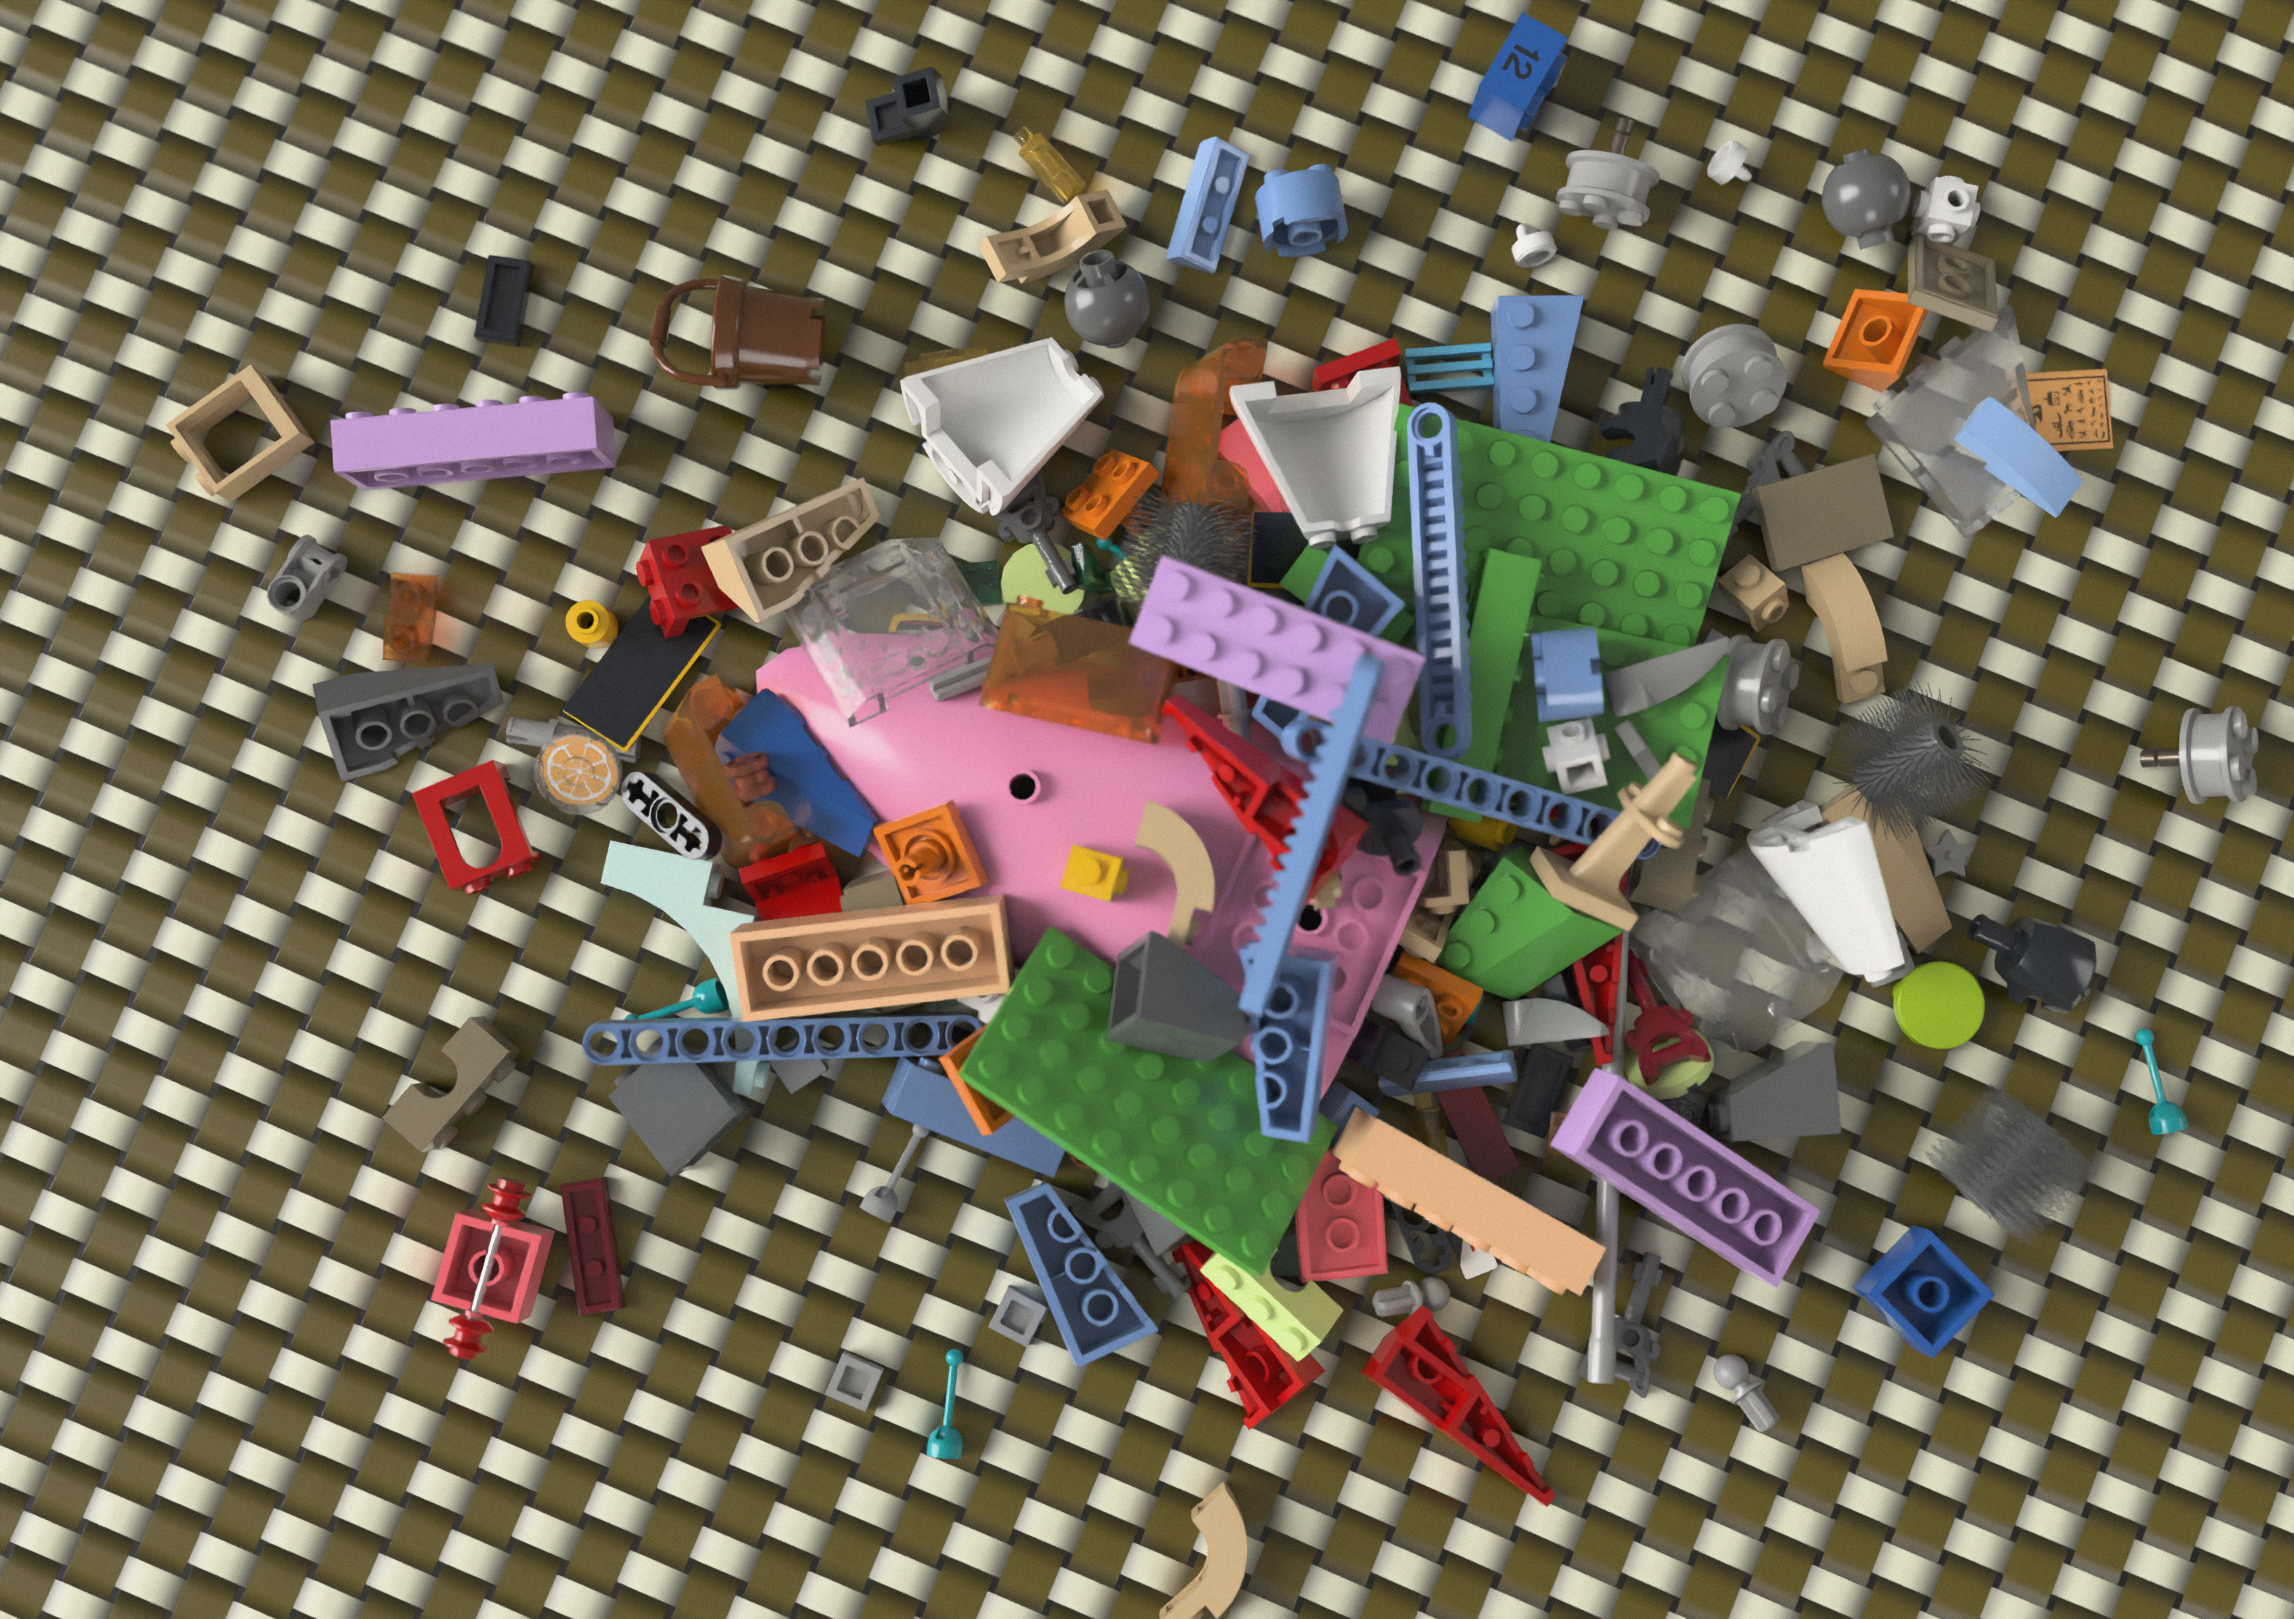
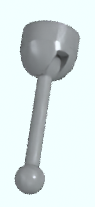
M917 1124L913 1125V1136L886 1186H878L871 1189L859 1206L861 1209L888 1223H891L899 1204L893 1189L920 1139L926 1137L930 1129Z

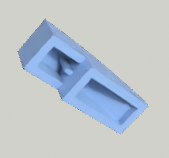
M1991 396L1975 407L1953 439L1987 462L1984 466L1985 470L2055 518L2060 515L2082 483V479L2069 463L2043 437Z

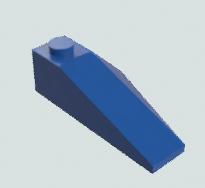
M762 689L719 734L707 770L733 790L735 786L733 778L727 776L724 765L742 755L766 752L769 759L767 770L769 775L775 777L777 788L765 796L750 801L857 857L864 856L874 835L873 829L879 823L878 818L848 779H841L827 760L831 755L823 744L816 746L804 729L807 723L800 713L770 689Z

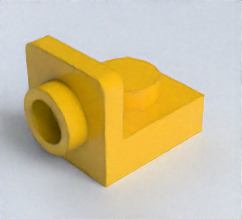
M1073 844L1060 888L1113 904L1116 894L1124 895L1130 870L1124 868L1126 860L1123 857L1108 855Z

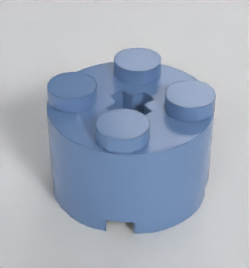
M1317 164L1308 170L1290 173L1285 169H1277L1268 172L1264 176L1265 184L1257 191L1255 201L1263 246L1266 251L1270 253L1271 247L1278 249V254L1281 257L1309 256L1325 251V242L1336 237L1338 244L1347 236L1348 226L1339 179L1332 173L1330 165Z
M1595 627L1531 633L1539 722L1603 715L1602 680L1599 670V650Z

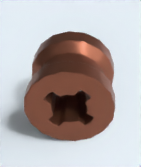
M766 752L742 755L724 765L727 776L733 778L735 786L732 792L736 801L753 800L765 796L777 788L775 777L769 775L767 770L769 759Z

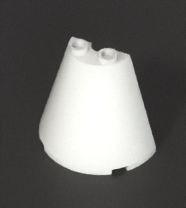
M1052 337L914 374L900 380L902 395L910 420L913 425L921 423L922 436L927 440L922 445L939 473L954 492L971 508L981 514L990 511L992 516L1003 511L1101 400L1104 399V392L1098 381L1093 377L1089 378L1086 374L1082 376L1077 374L1078 363L1073 354L1067 349L1063 350Z
M1400 367L1358 371L1348 387L1343 389L1277 396L1274 381L1235 385L1231 386L1229 390L1233 409L1304 537L1309 540L1311 549H1324L1336 544V541L1350 538L1354 544L1373 541L1378 538L1377 530L1391 521L1397 432L1393 429L1399 408Z
M1801 800L1760 822L1763 829L1750 831L1747 836L1750 850L1846 972L1850 974H1864L1866 981L1873 982L1887 978L1892 974L1891 968L1905 964L1866 821L1848 816L1817 829L1815 824L1823 821L1818 805Z

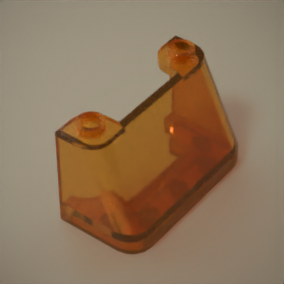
M1249 336L1236 337L1184 367L1179 372L1175 383L1160 496L1169 504L1177 506L1164 495L1179 504L1173 492L1183 503H1189L1186 496L1187 493L1189 500L1191 496V503L1197 504L1200 492V505H1204L1206 499H1208L1207 504L1213 497L1214 499L1207 505L1208 508L1213 509L1224 504L1215 513L1238 509L1220 513L1217 516L1231 514L1228 516L1246 515L1250 486L1249 476L1246 470L1239 464L1231 461L1217 460L1223 414L1236 415L1231 404L1229 390L1231 386L1262 382L1268 339ZM1159 501L1160 505L1166 506L1162 501ZM1228 517L1224 520L1238 521L1245 520V517ZM1226 523L1230 525H1238V527L1244 526V523ZM1241 528L1233 529L1237 532H1243V529ZM1237 533L1231 534V535H1233V536H1235V537H1241V536H1242V534H1237Z
M1018 595L1016 603L1007 602L979 702L980 707L1161 746L1167 719L1162 709L1166 701L1172 696L1178 662L1130 644L1129 641L1134 628L1043 609V600Z
M716 673L689 689L667 720L663 729V738L697 808L716 823L721 830L722 847L719 852L727 865L739 870L740 868L752 865L762 858L777 857L812 838L808 830L792 822L788 812L782 805L774 801L763 800L747 807L745 801H740L714 747L719 734L732 721L736 711L745 705L736 687Z

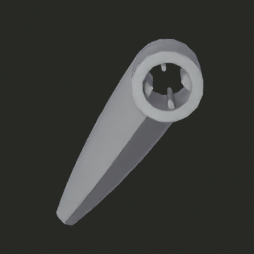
M1728 637L1602 674L1614 716L1619 717L1652 707L1693 685L1729 649Z
M1391 975L1382 977L1373 997V1011L1395 1019L1411 1042L1431 1052L1429 1058L1432 1060L1440 1058L1443 1054L1441 1031L1431 991L1426 987Z
M1532 997L1501 1002L1508 1046L1609 1035L1607 1027L1585 1011L1561 1001Z

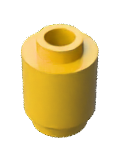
M592 600L580 601L574 604L567 613L566 628L573 639L588 648H605L617 637L618 622L615 615L598 602ZM594 619L593 625L587 629L589 622Z
M1482 815L1480 823L1450 816L1448 820L1450 830L1455 832L1459 839L1493 851H1499L1502 844L1509 845L1513 841L1517 830V825L1484 815Z

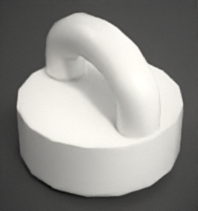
M1729 140L1724 143L1708 165V177L1720 185L1727 183L1734 176L1745 182L1750 181L1752 174L1743 166L1748 152L1747 148L1736 140Z
M1521 223L1517 227L1518 241L1512 246V254L1519 267L1532 268L1539 266L1554 256L1557 247L1550 232H1538L1527 223Z

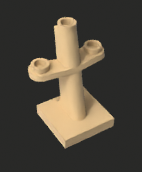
M1674 752L1670 760L1646 786L1632 781L1629 787L1623 786L1617 795L1624 810L1576 862L1537 846L1529 862L1552 897L1630 932L1639 916L1619 890V881L1651 837L1674 849H1677L1684 842L1681 836L1685 830L1667 817L1697 779L1694 773L1698 765L1688 757Z

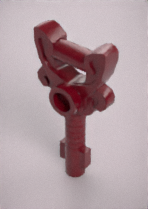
M1628 950L1627 984L1630 985L1643 1014L1635 1019V1029L1628 1031L1625 1038L1628 1047L1633 1051H1638L1639 1069L1645 1084L1651 1086L1656 1082L1662 1073L1661 1068L1690 1057L1691 1061L1699 1063L1710 1062L1711 1055L1705 1042L1691 1029L1694 1027V1018L1691 1012L1686 1009L1675 1012V1009L1668 1005L1659 1007L1645 978L1649 976L1642 957L1637 959L1634 951ZM1672 1038H1680L1682 1040L1653 1052V1048L1656 1045L1665 1043Z

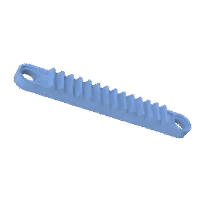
M1425 403L1419 405L1411 413L1407 425L1417 652L1425 656L1418 675L1421 739L1423 747L1430 755L1452 761L1461 758L1467 753L1472 740L1470 703L1473 700V694L1470 690L1472 676L1469 672V666L1472 663L1468 654V648L1471 646V643L1467 636L1470 623L1466 618L1469 605L1465 600L1468 587L1464 579L1467 576V570L1464 566L1466 552L1463 548V542L1466 538L1462 530L1465 518L1461 512L1464 500L1460 494L1463 482L1459 475V472L1462 470V464L1458 454V433L1455 417L1449 410L1437 403ZM1434 415L1440 416L1443 423L1440 433L1431 439L1425 438L1422 433V426L1425 420ZM1449 724L1456 729L1457 740L1450 749L1442 750L1436 741L1437 733L1440 728Z
M1361 653L1353 670L1341 708L1329 710L1328 715L1335 721L1334 727L1323 728L1322 734L1329 740L1328 745L1317 746L1316 752L1323 758L1322 763L1310 766V770L1317 777L1316 781L1304 783L1303 788L1310 794V798L1298 801L1297 806L1304 812V815L1291 821V824L1298 830V833L1286 837L1285 842L1292 850L1279 856V860L1286 868L1273 874V878L1279 884V887L1268 890L1266 894L1273 902V905H1268L1261 909L1260 913L1267 922L1255 926L1254 929L1261 940H1256L1248 946V949L1255 958L1241 996L1239 1009L1263 1017L1269 1006L1381 683L1386 664L1384 659Z

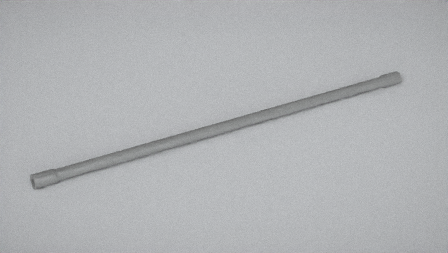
M1631 865L1628 867L1629 872L1628 884L1626 886L1625 895L1626 900L1628 899V893L1631 882ZM1626 930L1623 932L1620 980L1617 992V1016L1612 1052L1613 1062L1602 1064L1601 1070L1620 1076L1623 1079L1629 931ZM1598 1176L1595 1242L1607 1249L1594 1271L1592 1331L1589 1340L1587 1381L1614 1384L1616 1359L1614 1324L1619 1190Z

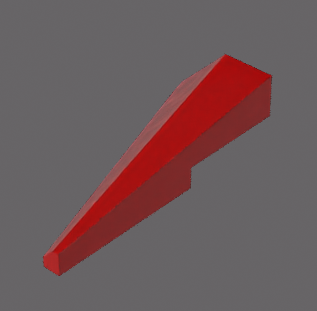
M1179 694L1169 698L1162 709V713L1165 717L1173 716L1189 738L1185 745L1192 754L1199 752L1213 772L1210 780L1250 835L1257 834L1272 854L1273 858L1270 863L1276 872L1284 870L1286 867L1279 860V856L1292 850L1285 842L1287 836L1298 833V830L1291 824V821L1304 815V812L1297 804L1300 800L1310 798V794L1303 788L1306 781ZM1338 804L1304 906L1317 895L1347 861L1369 826L1368 823L1340 804Z
M1577 843L1549 851L1576 862L1590 846ZM1628 869L1619 881V890L1624 897L1628 884ZM1623 932L1570 965L1581 1009L1604 1024L1609 1031V1035L1589 1037L1596 1065L1613 1062L1612 1052L1617 1016L1616 1004L1620 980Z
M1195 1239L1175 1248L1171 1253L1176 1264L1181 1262L1184 1264L1192 1283L1188 1293L1213 1351H1220L1231 1374L1227 1384L1231 1393L1238 1391L1247 1411L1243 1421L1248 1430H1251L1305 1390L1326 1371L1310 1353L1297 1362L1200 1271L1215 1251Z
M1421 1306L1383 1337L1360 1373L1539 1504L1548 1507L1555 1497V1493L1545 1484L1534 1468V1462L1517 1443L1511 1434L1512 1430L1475 1375L1469 1372L1456 1353L1457 1349L1452 1341L1444 1335L1433 1319V1313L1428 1308Z

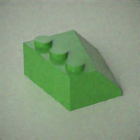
M1522 846L1502 858L1447 933L1443 949L1436 958V961L1452 974L1483 988L1484 991L1513 1001L1625 931L1620 927L1554 899L1529 862L1532 854Z

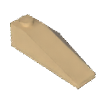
M863 477L702 546L701 549L718 587L757 623L796 605L805 596L804 592L817 579L822 578L830 570L833 562L845 550H849L880 518V515Z
M1856 785L1846 787L1819 808L1823 821L1815 824L1818 829L1848 816L1863 820L1867 798L1863 796L1855 807L1862 795H1860L1859 790L1849 794L1857 789ZM1870 801L1864 821L1867 822L1894 924L1896 930L1902 932L1904 940L1914 953L1919 954L1950 930L1952 926L1918 832L1913 828L1908 819L1906 821L1902 811L1901 814L1905 822L1903 821L1905 827L1902 825L1900 818L1899 822L1903 832H1901L1897 823L1895 826L1892 816L1890 818V812L1889 819L1893 830L1889 826L1887 819V831L1884 811L1880 804V812L1885 828L1884 832L1879 813L1876 826L1877 803H1874V833L1872 801ZM1884 804L1885 811H1886L1887 816H1888V809H1887V807H1886L1885 804ZM1895 804L1896 810L1900 814L1899 807ZM1892 808V810H1891V811H1892V814H1893V816L1895 817L1896 821L1898 822V819H1897V816H1896V812H1895L1894 809Z

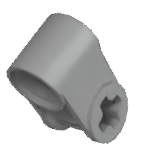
M308 534L302 536L294 544L287 560L268 586L267 599L269 604L278 612L296 621H305L312 618L331 588L342 577L348 559L341 553L333 554L319 546L313 536ZM317 559L318 561L322 562V564L318 565L315 562H313V560ZM300 589L301 596L299 601L295 605L287 607L288 595L292 591Z

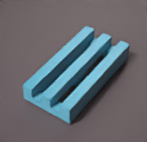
M1491 342L1406 349L1404 356L1408 393L1421 394L1493 388V363L1490 356ZM1481 356V360L1414 364V361ZM1482 370V377L1416 382L1417 375Z

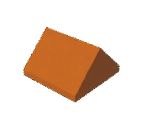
M1855 289L1822 366L1829 371L1882 393L1900 378L1929 310L1908 303V294Z

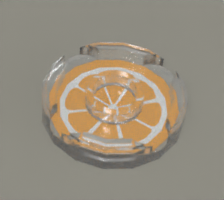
M572 729L555 734L543 744L534 762L533 779L539 794L547 802L550 800L552 804L558 806V810L567 814L587 815L602 810L615 797L622 783L623 766L617 751L605 738L590 731Z

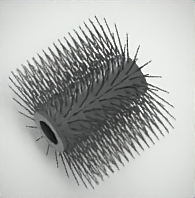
M1173 492L1174 497L1178 498L1177 502L1179 504L1164 495L1176 504V507L1169 504L1166 500L1163 501L1159 498L1156 499L1162 501L1166 506L1157 504L1152 500L1142 499L1156 504L1165 510L1141 504L1139 506L1147 507L1160 513L1147 512L1143 509L1132 511L1140 512V514L1148 513L1157 518L1140 515L1134 516L1145 519H1138L1133 521L1138 523L1132 524H1145L1150 529L1140 526L1128 528L1142 529L1152 534L1142 533L1144 531H1138L1140 533L1131 531L1128 533L1139 534L1134 536H1145L1152 540H1142L1136 537L1128 540H1139L1151 546L1146 544L1139 545L1133 542L1128 545L1140 547L1135 549L1129 547L1122 548L1133 550L1130 552L1145 554L1146 556H1140L1139 554L1136 556L1128 552L1122 553L1126 554L1125 556L1130 555L1129 557H1137L1139 560L1146 562L1134 561L1129 558L1121 560L1143 566L1121 565L1137 569L1143 573L1129 572L1124 569L1119 570L1124 571L1121 573H1131L1141 578H1131L1123 574L1116 577L1128 578L1138 582V584L1126 583L1120 580L1114 582L1125 583L1122 585H1131L1139 589L1117 587V589L1143 593L1140 595L1121 594L1129 595L1124 597L1137 596L1145 597L1146 599L1147 596L1144 595L1148 593L1141 591H1149V585L1153 581L1151 579L1154 578L1156 570L1153 569L1158 568L1162 555L1171 556L1209 572L1215 571L1212 573L1224 576L1227 579L1233 578L1238 581L1245 579L1231 577L1224 573L1229 572L1236 575L1248 573L1234 572L1238 570H1228L1224 567H1236L1245 570L1248 568L1237 566L1249 564L1245 563L1248 561L1233 560V558H1228L1225 555L1238 558L1250 557L1236 555L1241 554L1238 551L1244 553L1249 551H1244L1247 549H1236L1230 547V545H1239L1247 548L1250 546L1246 545L1252 544L1235 543L1237 541L1228 539H1238L1242 542L1256 541L1241 539V537L1231 535L1237 533L1248 536L1250 534L1244 533H1251L1237 532L1233 530L1234 528L1246 530L1256 528L1238 527V525L1226 523H1257L1240 522L1248 520L1231 521L1224 519L1255 515L1228 516L1231 514L1217 516V514L1238 509L1215 513L1224 504L1213 509L1208 508L1207 505L1214 499L1213 497L1207 504L1208 499H1206L1204 505H1200V492L1197 504L1191 503V496L1189 500L1187 493L1186 496L1189 503H1183ZM1139 520H1144V521H1146V520H1151V521H1153V522H1155V523H1157V524L1149 523V522L1144 523V522H1141V521H1139ZM1142 547H1143V548H1145V549H1147V550H1149V551H1141V550H1138L1137 548H1142ZM1227 550H1234V551H1236V552H1238V553L1232 554V553L1228 552ZM1224 561H1234L1242 565H1231ZM1144 599V600H1118V601H1142V602H1139V603H1143V602H1145V599Z
M1920 687L1925 699V707L1919 694L1917 696L1913 689L1912 691L1914 698L1916 696L1922 705L1923 712L1918 708L1916 698L1914 702L1912 696L1910 695L1909 697L1907 695L1912 701V709L1907 697L1905 700L1899 692L1902 699L1900 700L1897 697L1899 703L1892 697L1898 713L1890 707L1887 710L1882 705L1887 721L1883 714L1880 717L1884 720V723L1873 712L1874 719L1868 714L1871 719L1870 723L1873 726L1872 730L1867 721L1868 725L1866 724V726L1870 729V732L1856 718L1860 728L1854 721L1853 723L1857 728L1859 738L1854 734L1852 737V731L1844 723L1850 733L1849 736L1845 731L1846 735L1850 738V740H1847L1857 750L1854 751L1845 739L1844 741L1837 734L1849 748H1844L1837 740L1840 744L1839 746L1845 750L1843 752L1854 762H1850L1837 751L1844 758L1839 760L1853 766L1854 769L1838 760L1836 761L1853 771V773L1838 771L1832 768L1828 769L1853 777L1854 782L1835 783H1854L1850 785H1856L1857 789L1849 793L1851 794L1859 790L1860 795H1862L1855 807L1863 796L1867 798L1863 821L1868 805L1872 801L1874 833V803H1877L1876 826L1879 813L1884 832L1885 828L1880 812V804L1884 811L1887 831V819L1889 826L1893 830L1889 819L1890 812V818L1892 816L1895 826L1897 823L1901 832H1903L1899 818L1904 827L1903 821L1905 822V820L1902 818L1901 811L1906 821L1908 819L1917 831L1912 819L1917 825L1915 817L1921 822L1918 816L1920 813L1917 811L1920 810L1921 814L1923 811L1920 807L1919 798L1925 812H1929L1931 816V808L1928 805L1929 802L1932 807L1931 799L1935 802L1936 807L1934 806V808L1939 813L1937 804L1944 812L1942 804L1946 807L1945 802L1953 810L1948 799L1956 807L1952 796L1954 797L1952 792L1960 799L1962 795L1967 800L1962 791L1963 787L1958 783L1959 780L1955 777V773L1961 778L1962 782H1959L1965 786L1966 790L1967 788L1970 790L1967 784H1970L1962 778L1960 772L1966 775L1976 792L1977 790L1974 785L1982 791L1968 777L1967 771L1961 766V764L1965 766L1971 773L1970 775L1975 777L1972 773L1973 771L1963 762L1966 761L1982 774L1971 764L1972 762L1977 764L1976 762L1962 755L1964 753L1981 763L1964 752L1963 749L1980 751L1963 746L1962 740L1982 739L1960 738L1958 733L1966 728L1958 732L1956 731V726L1954 725L1958 718L1953 725L1948 722L1951 701L1947 716L1943 719L1940 688L1941 718L1938 717L1939 697L1937 707H1935L1929 687L1935 709L1934 717L1930 708L1927 689L1928 702ZM1926 703H1927V705H1928V708H1929V711H1930V715H1929V713L1927 712ZM1907 705L1909 706L1908 708H1909L1910 711H1911V716H1910V714H1908V712H1907V709H1906V706H1907ZM1914 705L1918 710L1919 716L1915 713ZM1900 717L1904 720L1905 725L1901 722ZM1855 742L1862 747L1863 752L1856 746ZM1847 751L1852 753L1856 757V759H1854ZM1939 780L1944 784V788L1940 785ZM1924 788L1929 792V796L1925 793ZM1884 804H1885V806H1886L1887 809H1888V816H1887V813H1886V811H1885ZM1895 804L1899 807L1900 814L1897 812ZM1892 808H1893L1894 811L1896 812V816H1897L1898 822L1896 821L1895 817H1894L1893 814H1892V811H1891Z
M1995 1085L2002 1092L1999 1096L2003 1099L2004 1103L1991 1094L1989 1095L1997 1103L2000 1102L2003 1105L1997 1104L2000 1107L1997 1109L1993 1105L1994 1103L1990 1101V1105L1993 1107L1987 1110L1991 1116L1985 1111H1980L1981 1113L1977 1114L1978 1117L1976 1118L1975 1114L1969 1112L1978 1129L1968 1120L1969 1125L1973 1127L1971 1129L1967 1127L1970 1130V1133H1968L1969 1137L1962 1130L1963 1128L1960 1127L1961 1131L1959 1132L1965 1139L1964 1142L1959 1139L1963 1144L1962 1146L1950 1134L1958 1145L1955 1146L1951 1143L1955 1147L1953 1149L1948 1146L1951 1149V1155L1943 1148H1941L1943 1150L1941 1152L1936 1149L1940 1153L1938 1157L1942 1162L1932 1152L1928 1154L1933 1158L1934 1164L1940 1166V1171L1948 1176L1949 1180L1957 1185L1955 1187L1977 1208L1986 1213L1989 1218L1993 1217L1996 1221L1998 1220L2007 1230H2013L2021 1237L2018 1229L2025 1234L2028 1231L2032 1233L2028 1229L2031 1226L2027 1222L2036 1230L2039 1228L2034 1223L2035 1221L2032 1219L2033 1217L2029 1214V1211L2031 1210L2039 1216L2041 1215L2038 1212L2041 1210L2038 1207L2044 1212L2048 1211L2043 1206L2042 1200L2047 1202L2043 1197L2046 1196L2047 1200L2056 1207L2049 1200L2050 1198L2053 1199L2050 1196L2051 1193L2060 1194L2055 1186L2062 1192L2065 1190L2064 1188L2068 1187L2066 1185L2068 1183L2061 1177L2071 1176L2077 1182H2079L2077 1180L2079 1178L2085 1183L2080 1177L2075 1176L2071 1172L2078 1171L2082 1174L2080 1172L2082 1171L2087 1176L2088 1174L2081 1168L2083 1166L2078 1162L2079 1160L2076 1158L2075 1152L2070 1149L2074 1148L2064 1143L2063 1140L2065 1139L2055 1132L2059 1130H2053L2044 1122V1118L2042 1120L2036 1116L2031 1108V1112H2029L2024 1106L2022 1108L2015 1100L2013 1102Z

